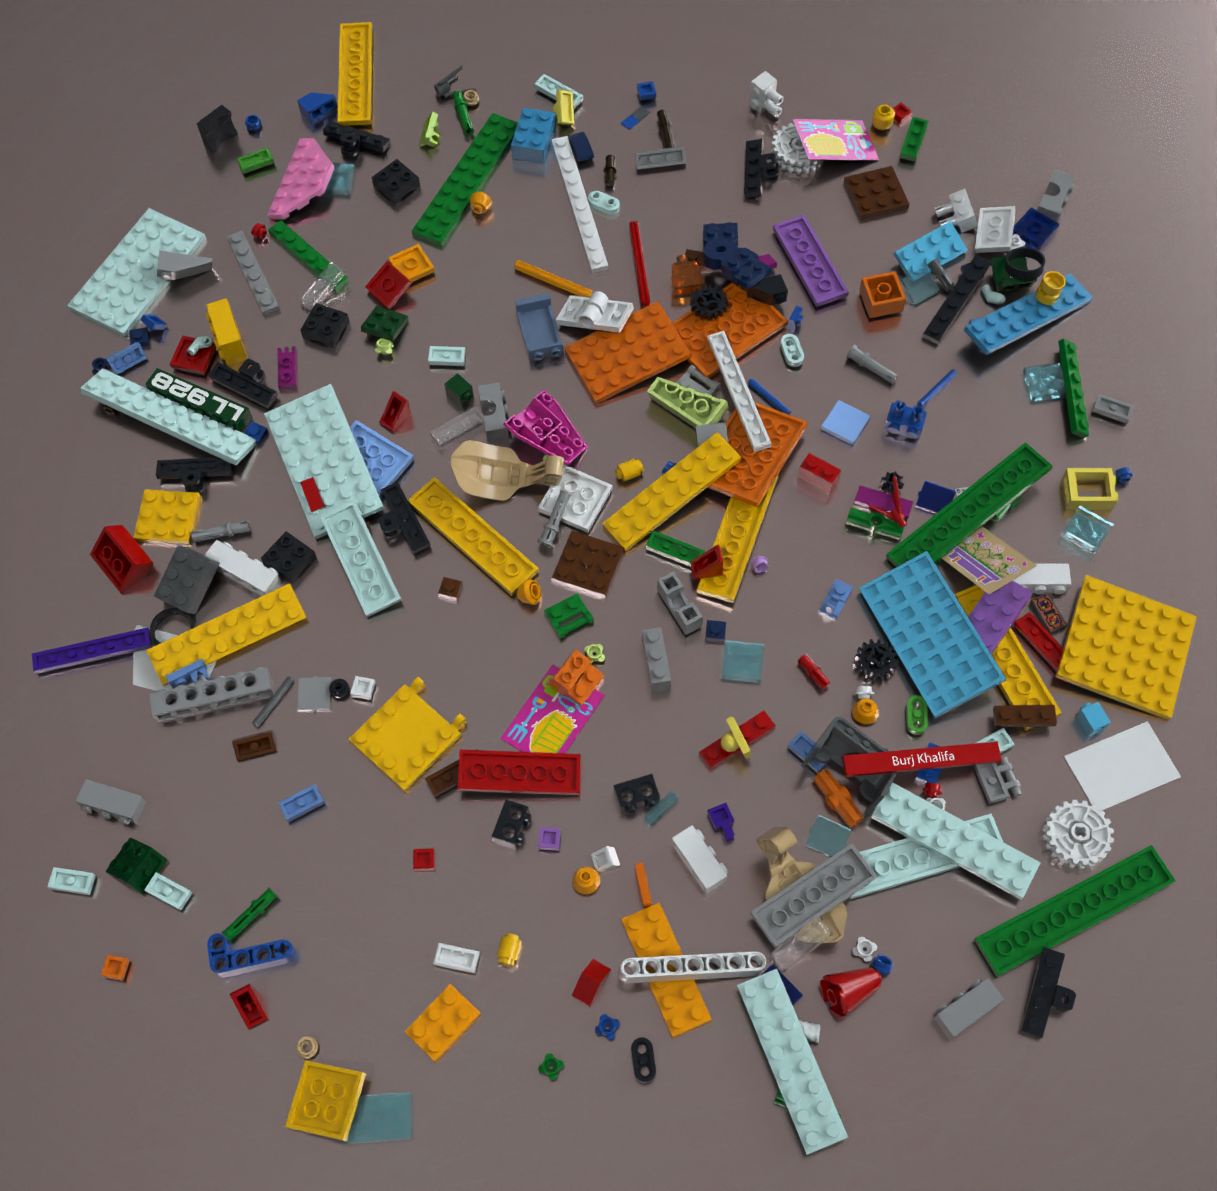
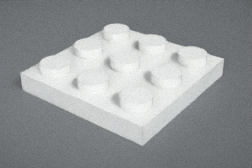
M563 464V475L559 485L549 487L538 506V511L550 516L560 490L571 494L561 521L588 533L609 497L613 485ZM560 503L556 516H558L562 503Z

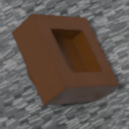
M443 577L438 596L457 601L463 585L462 581Z

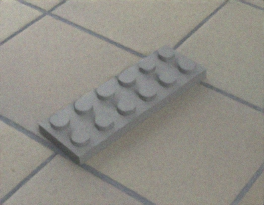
M851 843L752 910L750 914L774 948H777L876 880L878 876L853 843Z

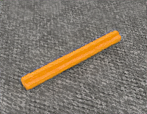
M517 260L514 264V269L580 297L590 298L593 294L592 290L521 260Z

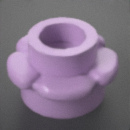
M756 556L751 561V569L756 573H762L769 567L768 559L764 556Z

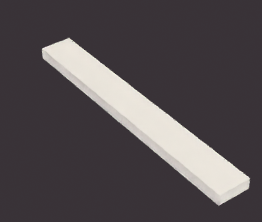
M721 331L707 335V340L753 451L757 452L770 448L771 441L725 332Z

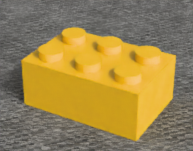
M227 298L206 304L208 312H205L208 322H210V330L214 336V342L221 360H225L227 366L247 360L248 358Z

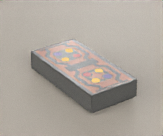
M1049 593L1030 601L1043 626L1050 634L1067 627V623Z

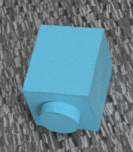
M1099 702L1092 705L1087 703L1081 706L1076 716L1088 737L1105 730L1111 723Z

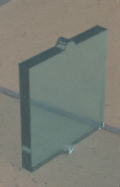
M927 266L901 279L906 289V294L910 296L914 305L940 291L934 281L935 277L931 275Z
M818 815L813 828H810L811 833L805 846L832 857L847 847L846 842L851 829Z

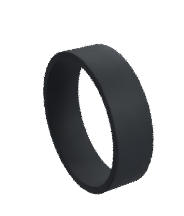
M1015 248L1007 253L1004 268L1014 278L1021 280L1035 279L1042 275L1044 271L1045 257L1041 252L1033 248ZM1017 257H1028L1039 262L1041 266L1034 270H1021L1013 267L1009 261Z
M168 608L159 612L150 625V633L157 645L161 643L155 638V630L162 619L170 615H182L190 620L191 629H193L195 624L191 616L178 608Z

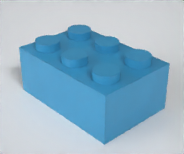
M523 107L511 143L512 159L545 164L551 139L556 128L555 112Z

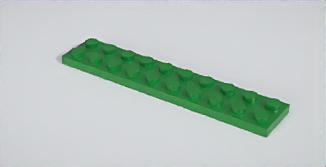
M495 113L490 115L412 229V235L441 247L444 245L469 208L471 194L481 190L511 145L518 122Z
M1025 442L886 554V558L898 567L927 551L936 564L1052 470L1053 465Z
M1150 845L979 935L974 941L996 977H999L1040 955L1043 947L1051 949L1173 884L1176 880L1154 847Z

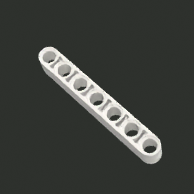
M760 952L628 958L622 962L618 969V977L624 983L757 976L764 969L766 958ZM750 960L756 961L759 968L753 967ZM709 962L716 964L717 970L711 969ZM729 962H735L738 965V969L732 968ZM688 964H694L697 971H691L688 968ZM666 965H673L676 972H670ZM645 966L653 967L655 973L647 972ZM624 967L632 968L634 974H627L624 971Z

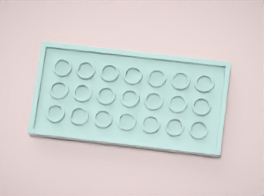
M149 208L67 305L68 309L126 337L129 330H132L172 280H164L157 277L159 250L192 255L205 240V234Z
M331 384L264 413L315 539L328 534L320 517L352 501L356 502L363 518L385 509ZM311 477L315 480L324 504L323 508L313 512L310 510L300 483Z

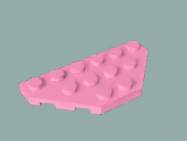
M314 138L299 139L267 213L270 220H284L296 208L300 210L309 204V200L317 195L319 197L325 193L335 167Z

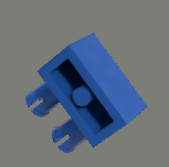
M901 400L891 403L884 430L893 434L905 435L908 438L920 439L927 415L924 408L920 406L918 410L919 405L913 408L907 407L904 401L900 405Z

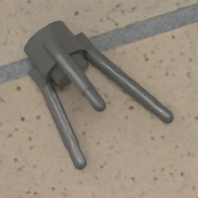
M460 66L434 85L439 97L444 96L446 99L452 96L453 92H449L451 90L449 83L458 78L456 74L463 69V66ZM469 88L460 91H462V94H464L468 90L476 91V88Z

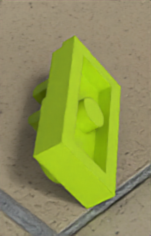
M433 111L425 121L419 142L421 147L427 144L434 148L438 143L436 141L439 138V134L434 132L438 126V114Z

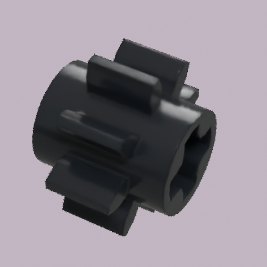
M896 471L892 473L886 472V476L881 478L880 483L883 484L881 490H885L888 494L894 492L893 476L897 478L898 491L903 489V476H899Z

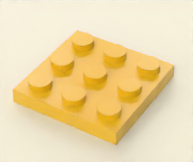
M144 489L133 536L135 541L190 545L201 498L200 494L196 492Z
M305 1060L285 1127L347 1142L366 1074Z

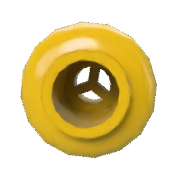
M889 105L877 106L872 118L874 127L879 130L889 129L894 122V109Z

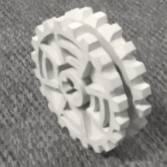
M792 123L788 127L782 126L781 130H777L776 135L773 136L771 153L775 154L776 163L782 167L781 170L783 171L788 170L790 174L796 172L797 175H800L801 172L808 174L810 170L815 171L816 167H820L824 161L808 159L796 126Z
M1072 800L1071 804L1065 801L1062 803V806H1056L1046 818V825L1042 827V831L1045 832L1042 840L1047 842L1045 848L1046 850H1051L1052 854L1050 856L1053 859L1058 858L1061 865L1064 863L1068 864L1070 869L1077 866L1079 870H1083L1085 866L1092 868L1094 864L1100 863L1112 849L1110 844L1114 843V838L1111 837L1114 830L1109 828L1111 821L1104 818L1105 812L1103 810H1096V805L1089 806L1087 801L1084 800L1081 803H1078L1077 800Z

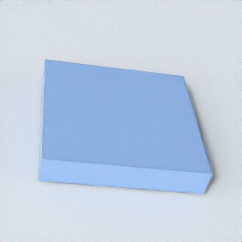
M838 400L822 424L821 430L853 446L871 416Z

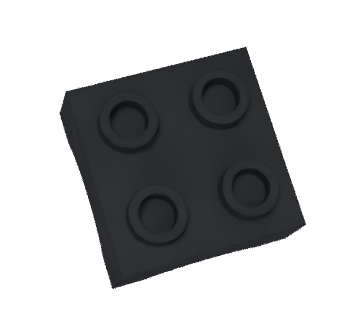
M223 105L214 109L197 123L204 146L212 153L216 152L225 140L238 135L232 123L231 111Z
M398 159L372 176L373 186L382 191L395 205L407 193L420 187L419 177Z
M315 303L300 331L304 339L319 341L328 347L335 348L342 331L350 321L347 313Z
M285 531L261 557V560L266 567L275 569L287 582L293 584L300 573L317 557L314 550Z

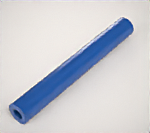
M952 369L917 402V405L919 407L925 406L957 375V372Z
M753 378L749 379L748 384L778 410L790 415V409Z

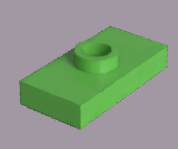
M268 147L237 158L243 174L275 163Z

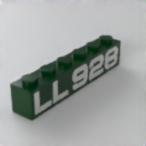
M156 368L145 384L147 389L155 394L164 396V399L179 403V406H185L187 409L190 408L194 410V413H200L202 416L205 415L210 420H215L218 423L224 424L225 427H230L239 432H243L252 419L248 407L159 368Z

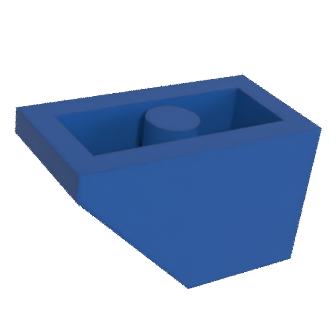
M309 93L297 100L300 112L310 123L338 108L334 94Z

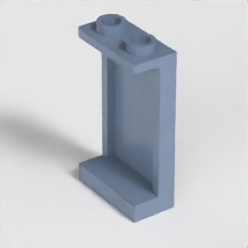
M549 293L515 300L516 313L529 361H539L544 358L563 355L564 346L560 339Z

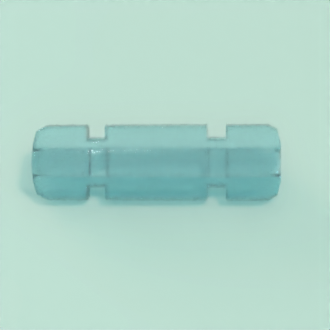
M672 791L669 792L665 799L663 798L652 808V812L649 811L644 816L645 821L652 825L657 820V817L659 818L678 800L677 795Z

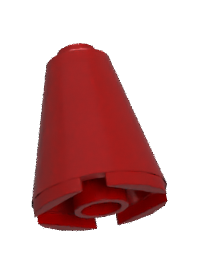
M873 968L828 974L822 977L824 979L820 980V990L824 1001H829L832 1006L829 1010L836 1017L841 1018L879 989L882 977Z

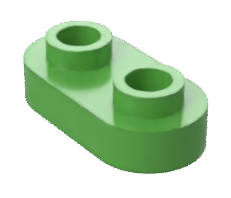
M919 695L910 697L906 704L907 729L914 735L923 734L928 726L927 704L923 697ZM913 705H917L919 709H914ZM913 724H918L920 728H915Z

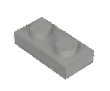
M1099 394L1092 412L1128 424L1134 405Z

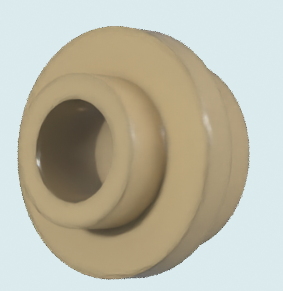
M468 90L464 93L463 99L468 106L476 105L479 102V96L474 90Z
M311 1036L302 1037L296 1045V1051L304 1059L312 1058L318 1051V1043ZM310 1044L311 1049L307 1052L304 1051L305 1045Z

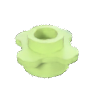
M382 338L376 342V353H392L393 343L390 340Z
M592 644L584 648L587 658L591 660L590 664L605 660L601 644Z

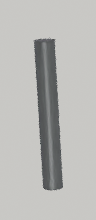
M288 676L257 715L252 722L254 726L259 727L292 685L294 680Z

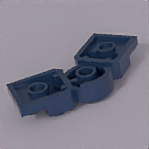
M710 223L703 225V252L706 267L714 271H718V268H721L723 277L747 290L771 274V267L759 261L758 254L747 248H738V223Z

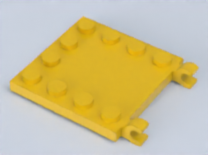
M419 677L414 679L410 687L404 684L348 739L352 745L404 792L461 737L459 730L467 724L466 718L462 714L457 715L452 724L448 723L421 699L417 693L425 685L423 684L424 681Z

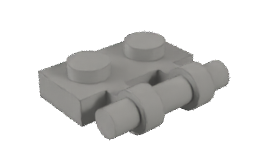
M1007 757L1001 758L1000 766H997L996 763L974 766L989 804L1008 799L1010 795L1007 790H1012L1014 797L1022 794L1019 788L1021 785L1015 779L1013 766L1008 762ZM1001 774H1005L1008 782L1004 783Z

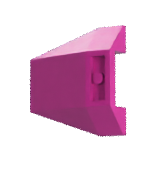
M545 390L535 396L529 406L517 416L514 414L503 424L519 440L544 454L563 457L564 465L566 466L588 447L558 402Z

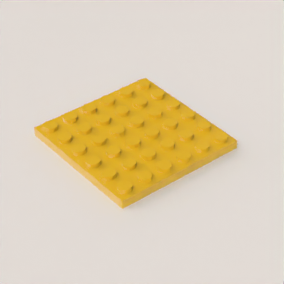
M1086 575L1082 581L1055 677L1169 720L1172 718L1197 616Z

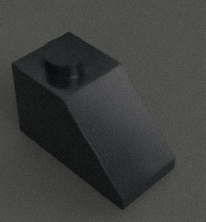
M781 274L762 279L750 287L746 294L748 297L767 305H774L787 301L788 289Z

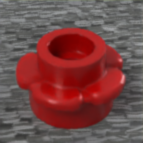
M257 223L252 228L251 234L255 239H263L266 236L267 230L264 224Z
M925 783V788L922 790L928 798H938V795L943 794L941 791L942 786L936 783Z

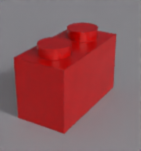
M808 453L800 465L798 478L831 494L839 481L841 469Z

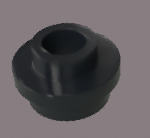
M335 679L331 682L329 691L332 696L342 698L349 692V685L344 679ZM337 686H342L340 690H336Z

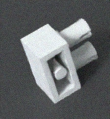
M765 71L751 81L749 105L760 114L767 110L774 117H778L782 113V108L779 105L783 102L784 97L776 92L777 79Z
M966 189L950 194L949 203L934 207L938 218L951 212L955 213L952 217L940 220V226L951 221L953 226L957 225L960 227L961 233L978 227Z

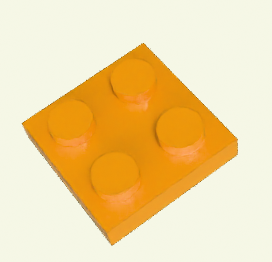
M419 243L388 257L389 262L411 282L435 272L434 266Z

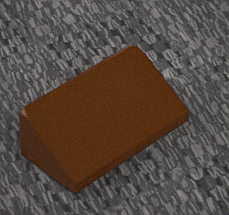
M273 730L237 738L232 741L237 761L277 751Z

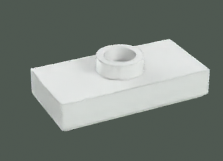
M438 943L433 964L475 974L480 952Z

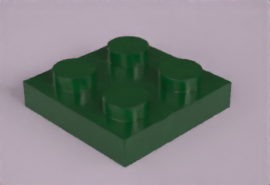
M376 306L361 325V332L394 341L407 324L408 316Z

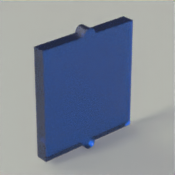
M925 481L922 490L918 493L919 498L915 507L936 514L953 501L956 491Z

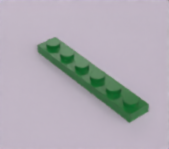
M282 220L268 229L269 234L335 292L349 282L348 278Z
M1063 338L1058 341L1071 432L1084 439L1089 436V424L1086 417L1084 392L1081 384L1082 378L1076 352L1077 347L1073 342Z

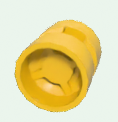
M1056 271L1045 273L1036 290V299L1044 305L1055 304L1066 284L1064 276Z

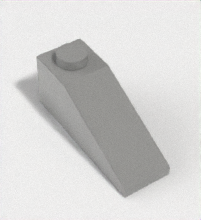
M159 250L157 277L164 280H176L212 270L213 259Z

